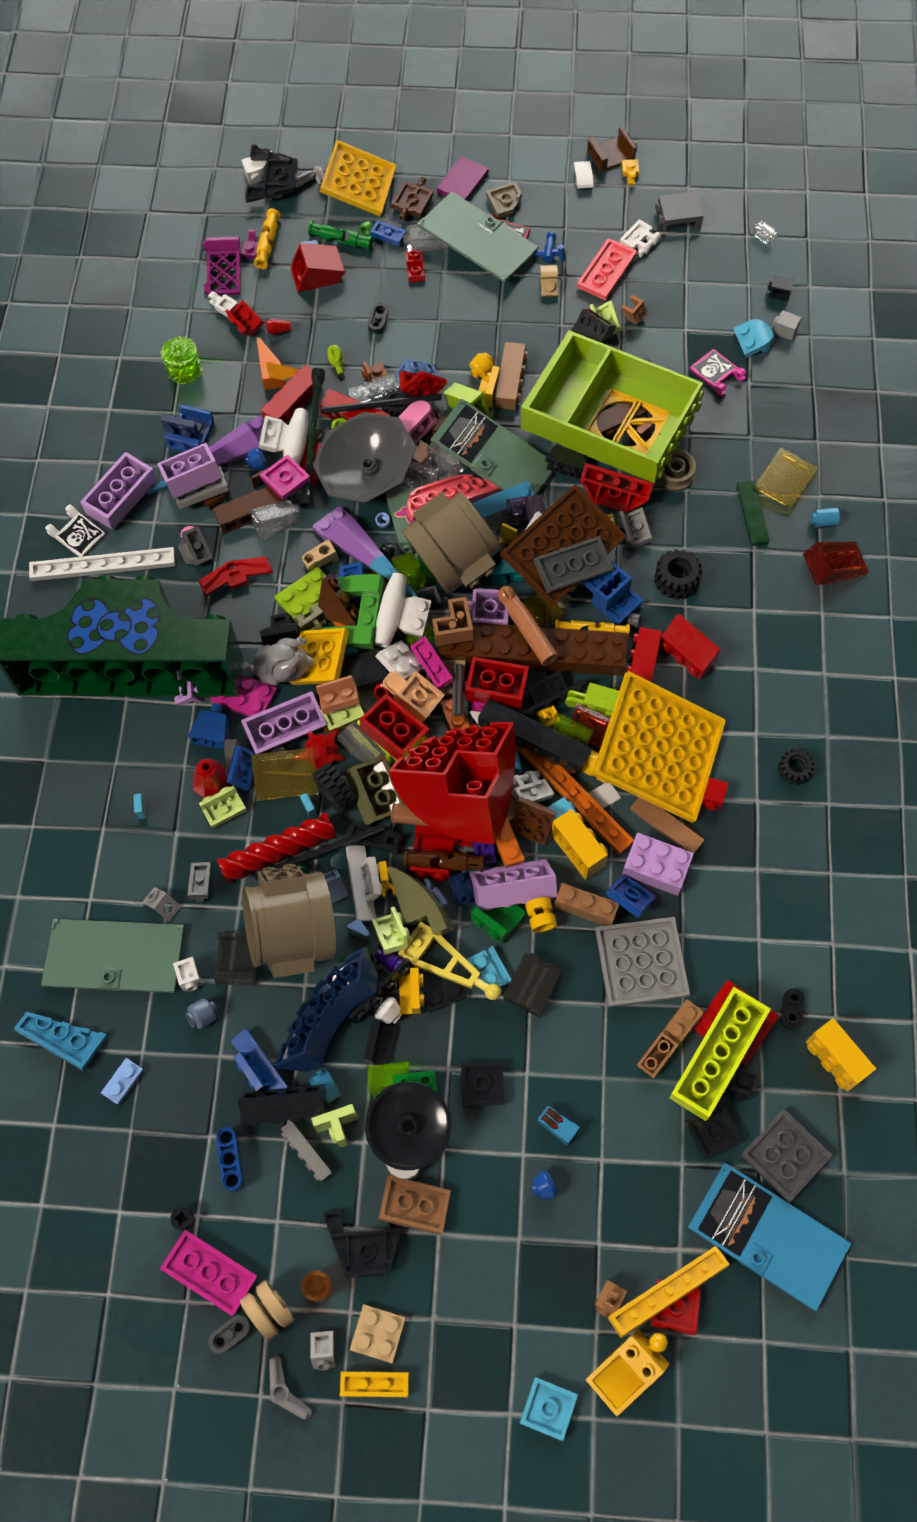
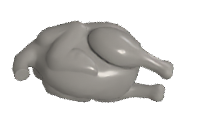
M297 637V639L283 638L272 646L266 645L260 648L255 654L253 665L244 662L241 667L245 671L259 677L260 683L278 685L281 682L299 679L313 665V658L303 649L298 648V646L306 644V639L302 637Z

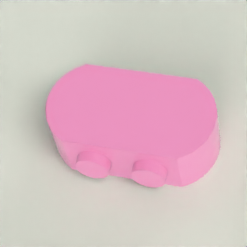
M416 401L410 404L398 417L401 419L415 445L437 421L432 408L426 401Z

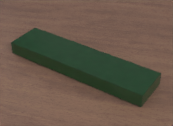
M755 480L737 482V490L751 546L769 544V535Z

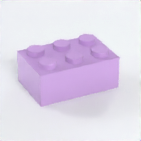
M207 443L157 463L173 499L223 478Z
M637 832L622 875L625 874L631 879L678 896L694 853Z

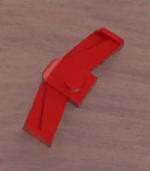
M267 556L231 560L225 562L224 565L198 580L204 597L207 598L208 595L227 583L230 589L233 590L247 585V576L273 574V570Z

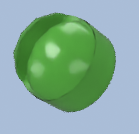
M365 221L361 224L359 231L362 235L370 236V231L373 227L372 223Z

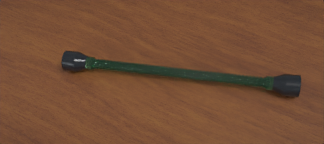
M314 368L311 373L313 402L306 472L310 475L311 480L304 485L303 492L299 497V507L302 509L313 508L314 501L311 482L320 390L325 381L326 373L322 368Z

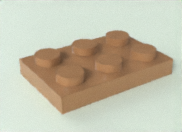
M388 1175L378 1220L442 1235L451 1190Z

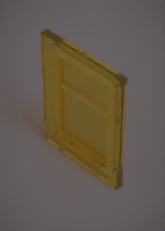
M781 447L754 488L792 508L818 467Z
M313 748L251 755L257 801L295 797L305 793L308 795L318 794V787L312 777V773L316 771Z

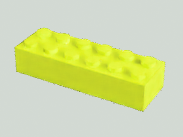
M733 987L669 1099L707 1121L771 1009Z

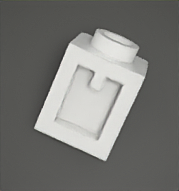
M193 957L173 963L179 986L183 991H194L198 986L203 985Z

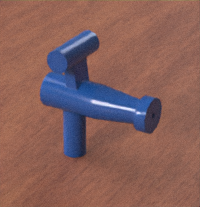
M554 232L547 233L545 250H536L531 255V258L543 257V261L546 263H551L553 256H559L562 262L566 260L563 244L558 245V249H554V241L556 239Z

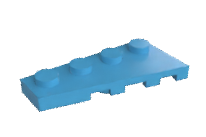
M26 1012L14 1028L17 1033L82 1071L108 1037L105 1033H97L87 1028L75 1027L66 1022H57L51 1018Z

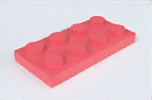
M608 238L577 282V288L606 301L636 257L637 250Z

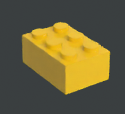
M571 809L552 822L551 836L583 878L587 880L605 868L608 851L602 843L599 844L592 829H587L583 824L584 820L581 815Z
M834 1018L814 1032L806 1041L809 1051L819 1057L823 1068L827 1072H831L835 1076L838 1086L847 1092L876 1070L875 1066Z

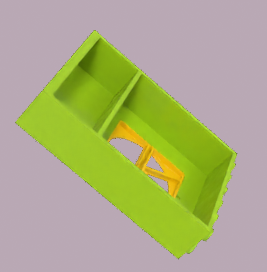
M568 330L521 406V429L655 484L658 477L661 478L663 476L665 465H669L672 459V452L677 451L680 438L685 437L687 426L691 425L694 420V413L699 412L702 402L700 401L704 394V391H702L703 383ZM616 402L634 403L613 440L606 439L597 427V417L601 410ZM642 406L650 412L652 418H634L639 407ZM651 422L655 424V431L652 437L644 442L631 425ZM625 431L637 445L624 446L619 444Z

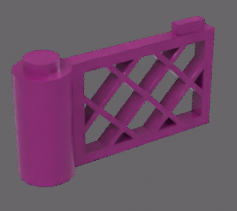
M239 236L206 238V241H203L204 252L207 251V283H204V294L207 293L209 295L212 292L211 287L218 284L220 288L213 292L219 296L224 294L227 296L241 295V245ZM230 256H236L232 263L227 260ZM211 257H218L220 260L214 264L211 261ZM223 262L229 265L224 270L219 268ZM215 269L220 272L216 278L211 275ZM234 269L236 273L232 277L229 276L227 273ZM223 276L229 279L224 285L219 282ZM233 282L237 289L230 290L227 287Z

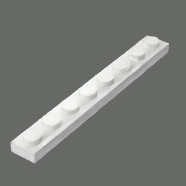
M174 547L29 562V578L31 581L173 567L175 566Z

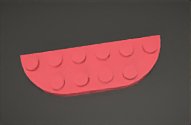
M471 474L455 475L415 489L409 496L406 510L408 517L413 522L415 518L412 513L442 491L448 499L453 498L461 491L472 503L496 494L501 489L484 478L483 480L477 477L473 478Z

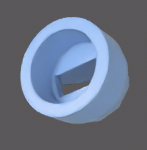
M382 512L376 516L375 521L380 528H386L390 525V517L387 513Z

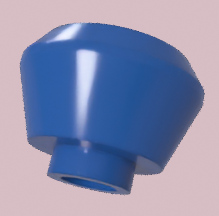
M254 447L247 454L245 462L248 468H252V470H265L267 464L264 455L259 448Z
M540 1171L532 1180L533 1185L530 1186L536 1198L540 1197L541 1200L556 1198L558 1192L552 1178L547 1171Z

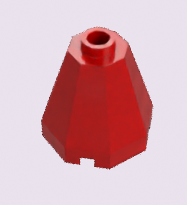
M213 759L201 760L192 774L193 790L203 799L219 793L225 787L233 785L226 782L228 777L226 776L225 766Z

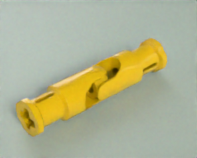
M273 208L267 210V218L263 223L256 250L257 257L254 260V265L260 269H266L268 266V258L271 256L278 229L277 222L281 216L280 212Z
M559 619L555 620V628L580 630L581 627L587 626V629L591 631L627 633V641L629 639L630 624L622 626L607 622L595 623L579 620L567 622L559 621Z

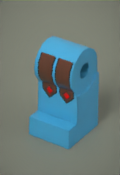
M549 1106L544 1109L537 1119L543 1127L567 1146L580 1128Z

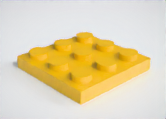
M346 628L300 631L299 637L306 639L307 642L305 645L298 646V648L303 649L313 658V665L299 679L289 681V683L293 685L324 684L339 679L349 630Z

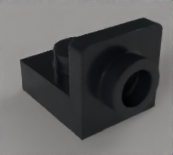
M737 1068L728 1093L732 1094V1097L736 1100H749L752 1096L751 1092L757 1075Z

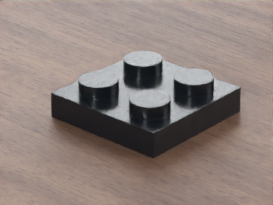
M503 1061L461 1063L462 1106L504 1105Z
M723 1103L714 1108L707 1121L697 1115L684 1121L703 1161L743 1143Z

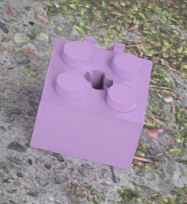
M478 588L473 590L472 601H467L469 610H472L469 611L472 623L508 625L509 612L498 598L499 590Z

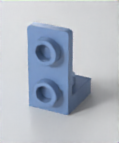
M405 359L396 371L399 384V373L403 370L413 374L424 371L438 376L433 363Z

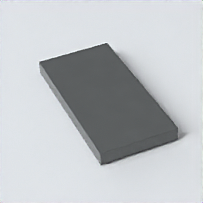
M600 536L533 559L547 594L614 570Z

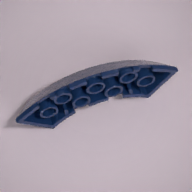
M365 947L346 957L343 965L339 968L334 967L326 980L321 979L312 991L315 993L307 1003H302L296 1013L298 1018L293 1021L287 1030L289 1036L286 1043L281 1044L275 1067L278 1069L308 1072L323 1065L328 1045L341 1022L359 1003L376 993L378 974Z

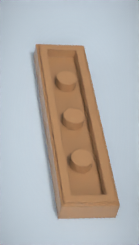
M638 797L630 807L633 813L681 849L695 853L704 842L703 838L671 814Z

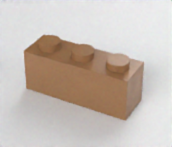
M562 883L554 908L607 926L613 924L619 904Z

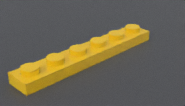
M715 1246L609 1315L608 1319L620 1338H622L728 1268L729 1263L717 1246Z

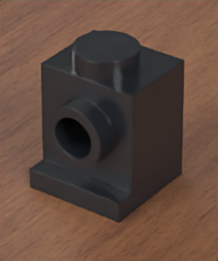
M774 276L773 281H769L767 288L770 291L769 298L788 302L794 278L791 277V280Z

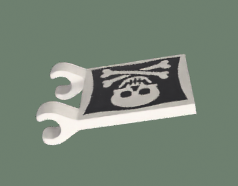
M68 505L65 510L73 519L60 531L52 524H48L45 529L51 537L57 539L78 557H83L106 533L80 514L72 505Z

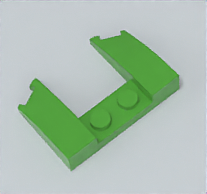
M381 574L339 577V586L348 596L361 597L357 626L324 627L323 629L346 628L349 630L346 648L374 649L376 620L381 605L384 579Z

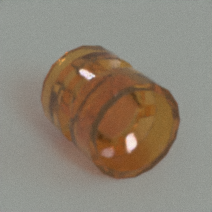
M315 1270L304 1276L301 1289L307 1299L319 1303L329 1298L333 1285L329 1276Z

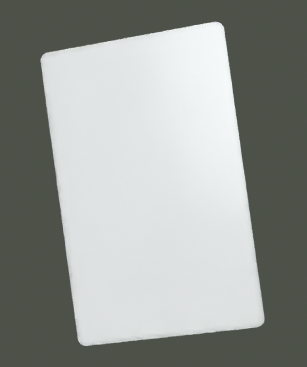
M604 783L588 793L602 808L621 798L610 783Z

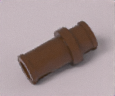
M226 491L202 502L208 510H211L217 503L224 501L230 492Z

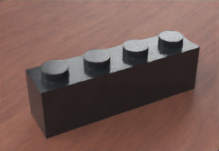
M325 1084L242 1093L238 1099L242 1125L249 1124V1126H257L262 1122L277 1124L282 1120L297 1122L303 1118H313L325 1114L328 1111Z

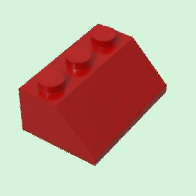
M677 614L667 627L659 643L665 653L673 656L679 665H683L693 677H697L699 680L715 667L721 650L680 614Z

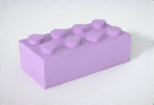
M125 452L81 500L80 503L85 513L111 530H114L157 481L154 470Z

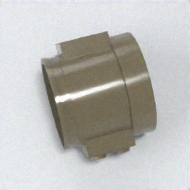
M442 491L412 513L415 520L401 530L448 595L462 584L466 589L468 587L472 589L480 583V578L483 576L487 578L493 574L496 563L492 558L496 553L503 550L486 522L461 491L450 499Z
M294 864L284 865L280 869L267 867L263 871L258 872L259 885L243 887L244 923L248 948L254 967L268 965L273 977L277 978L315 971L314 962L334 959L336 953L335 922L328 885L322 872L303 874L299 866Z

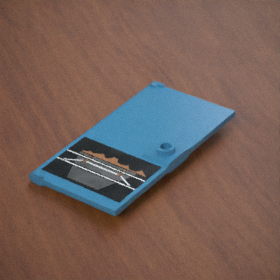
M726 1162L722 1164L718 1175L688 1226L690 1230L815 1312L851 1245L849 1241L748 1178Z

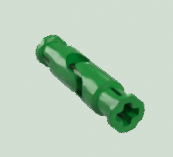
M310 221L308 225L309 236L316 235L320 236L321 239L335 240L340 244L356 248L358 246L363 247L367 251H370L373 246V236L371 235L367 237L360 235L359 232L338 228L337 230L331 225H321L314 221ZM345 232L349 233V239L347 241H344L346 239Z

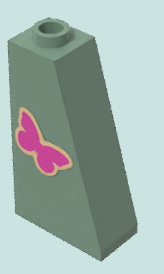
M394 487L385 492V498L399 551L405 553L416 552L401 530L412 523L406 509L410 494L417 488Z

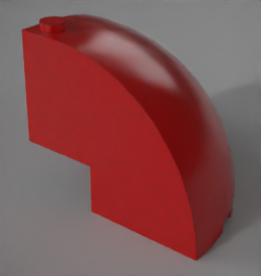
M491 722L490 726L477 727V724H474L462 731L460 728L446 731L445 736L437 739L433 736L423 741L422 746L411 748L408 750L409 754L405 758L400 757L389 770L393 786L403 803L421 821L433 829L456 839L495 844L507 816L513 789L516 756L514 722Z

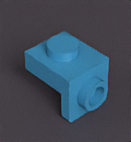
M327 1069L323 1071L318 1070L312 1074L309 1079L311 1086L325 1084L328 1103L341 1096Z

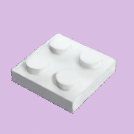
M402 640L379 651L376 655V658L389 672L395 671L405 680H408L415 671L421 673L424 670L418 658Z

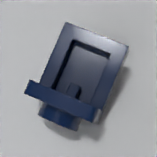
M467 872L448 878L456 906L475 901L473 888Z

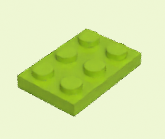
M316 567L274 596L276 602L289 614V617L295 624L296 616L303 614L307 618L311 615L309 608L314 604L318 605L321 582L326 577L319 567Z

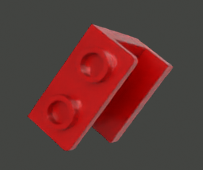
M415 826L413 852L435 851L453 853V837L445 835L429 826ZM439 856L432 858L434 863H439ZM410 866V875L416 879L433 878L435 881L443 882L450 878L451 869L449 868L435 869Z

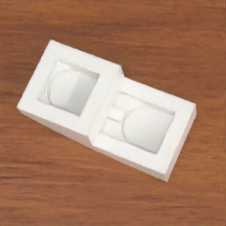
M590 161L574 162L577 189L593 188Z

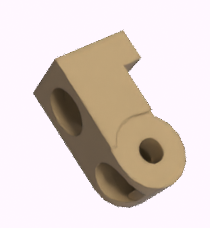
M329 539L302 556V561L309 572L316 567L320 568L331 561L334 563L339 560Z

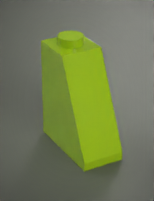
M456 382L443 392L450 408L454 409L458 402L463 399L492 419L483 392Z

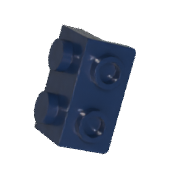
M165 414L160 419L164 432L198 439L203 427L201 423Z

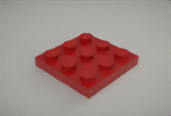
M727 980L697 1022L693 1031L703 1038L705 1037L733 987L745 994L747 993ZM772 1010L769 1011L740 1062L742 1066L745 1067L778 1019L779 1015Z

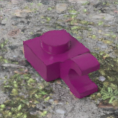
M249 229L248 241L243 240L240 251L241 258L255 259L257 257L256 250L259 242H257V235H255L256 230Z

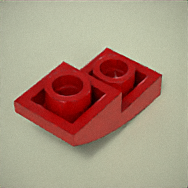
M422 250L405 252L409 283L425 281Z

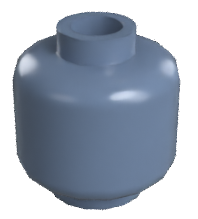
M202 998L187 1008L185 1016L191 1027L203 1029L216 1020L218 1009L213 1001L209 1002Z

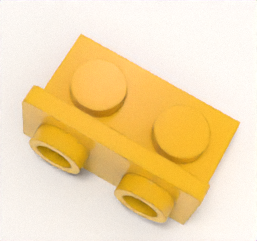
M493 366L491 373L488 372L486 377H482L479 391L483 392L488 407H492L500 374V367Z

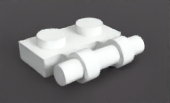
M638 220L620 239V243L634 250L636 248L639 249L637 256L641 258L650 251L652 246L658 243L661 234L659 232L652 234V227Z
M530 770L520 776L514 775L513 787L516 788L513 789L512 794L517 802L520 797L538 803L552 798L554 792L546 779L538 780L540 777L538 770Z

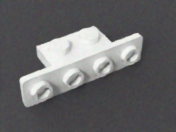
M347 846L346 855L356 919H360L361 922L372 921L376 919L374 900L382 892V885L378 877L379 866L376 864L375 857H366L364 846Z

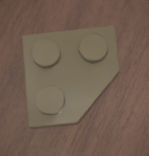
M516 182L486 191V197L497 218L513 214L522 196Z

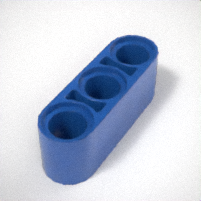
M224 1127L216 1135L222 1184L230 1192H238L244 1186L239 1139L231 1128ZM232 1134V1140L224 1144L222 1141L224 1135ZM235 1155L234 1163L226 1165L225 1160L227 1156ZM232 1176H237V1185L229 1187V1179Z

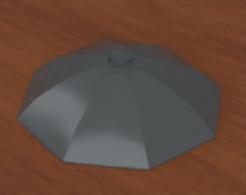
M362 412L327 431L313 467L328 496L366 503L403 482L416 446L400 418Z

